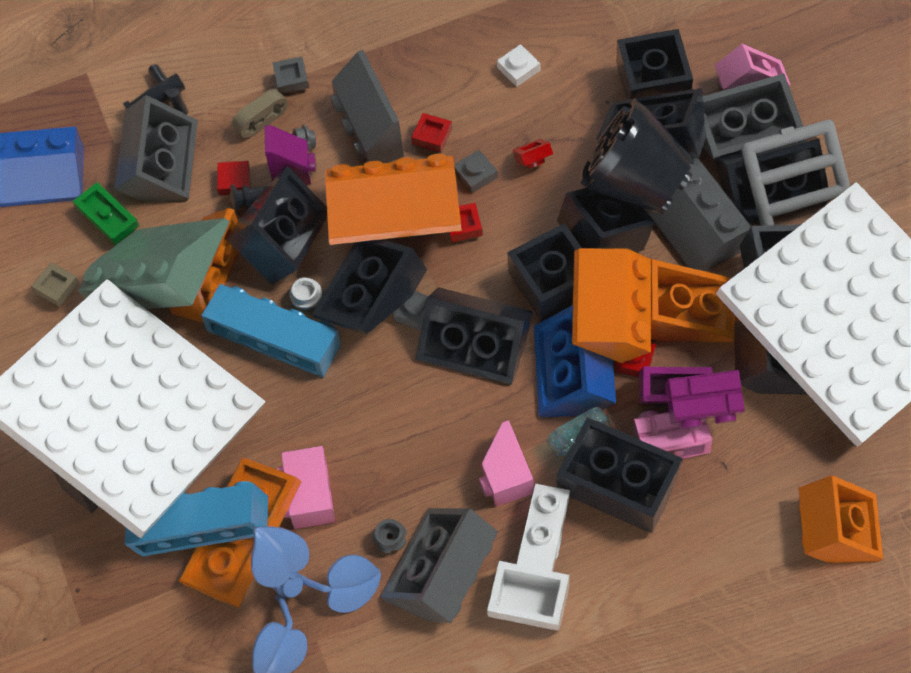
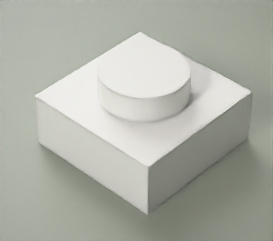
M521 44L497 60V68L516 87L541 71L540 62Z

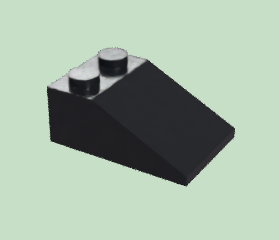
M286 166L238 220L227 241L273 285L299 268L327 218V206Z
M382 239L355 242L312 315L314 318L367 335L413 296L428 269L413 248Z

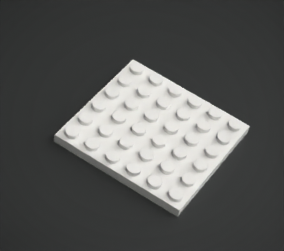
M856 182L720 287L716 295L858 448L911 402V238Z
M107 279L0 376V429L141 539L257 415L266 401Z

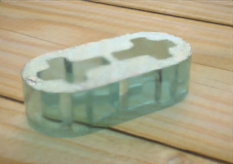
M600 407L586 411L560 426L549 435L546 442L557 457L568 454L587 417L610 426V420Z

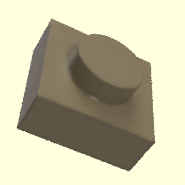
M51 262L31 287L35 294L60 307L79 284V281L75 275Z

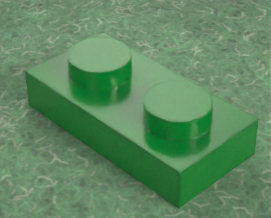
M98 182L73 200L75 208L115 246L140 226L138 220Z

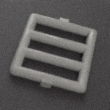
M827 119L796 129L793 126L779 129V134L742 145L741 151L761 226L774 225L772 218L774 216L835 199L850 187L835 123L832 120ZM824 134L828 150L827 154L761 173L756 156L757 153ZM832 166L836 185L772 204L768 203L764 185Z

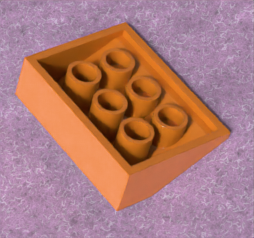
M433 154L426 159L415 160L411 157H404L390 163L369 161L362 166L350 167L347 164H339L331 169H326L325 186L330 245L462 231L453 156Z

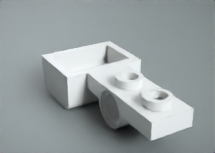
M535 484L517 564L499 561L487 610L488 617L556 631L560 630L569 590V575L553 572L559 554L570 490Z

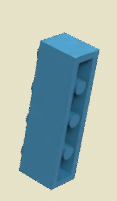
M220 284L201 315L207 332L324 378L341 347L338 330L332 324L326 321L316 322L295 309L288 311L278 307L270 299L255 298L236 286L230 288Z
M248 481L237 482L234 486L226 488L208 487L203 492L183 493L141 539L126 528L125 545L143 557L253 538L255 527L268 525V495L254 483Z

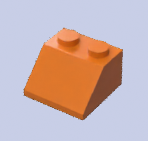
M833 475L798 488L804 554L827 563L878 562L884 560L875 493Z

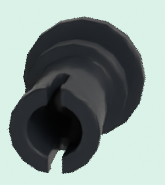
M230 184V205L235 210L236 216L239 215V209L245 208L247 211L268 185L252 188L243 185L242 189L236 190L235 185Z

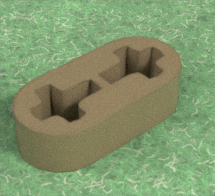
M271 89L242 108L234 116L232 126L243 138H250L283 115L288 107V101L278 90Z

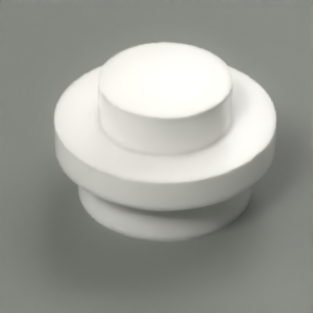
M310 278L296 280L289 292L291 303L296 308L302 310L316 307L322 298L320 285Z

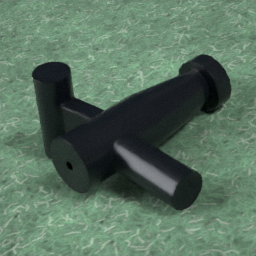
M157 64L151 65L148 69L156 85L147 89L133 101L123 103L126 110L147 95L160 102L168 99L174 109L186 115L188 114V109L180 94L181 91L186 89L177 73L167 78Z

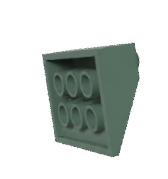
M226 218L137 229L90 265L83 275V282L78 292L87 298L108 279L145 309L190 306L196 298L229 221Z

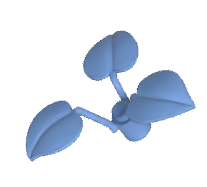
M272 526L255 527L251 556L252 574L258 583L271 587L277 592L275 599L279 602L285 626L278 622H271L259 632L252 651L253 673H291L301 665L306 656L308 648L307 639L300 630L291 629L293 621L285 601L286 598L297 596L302 591L303 585H307L322 592H329L327 604L332 610L342 613L352 612L366 604L374 595L380 582L381 570L360 555H346L337 559L327 573L329 585L320 584L298 573L309 561V548L303 538L284 528Z

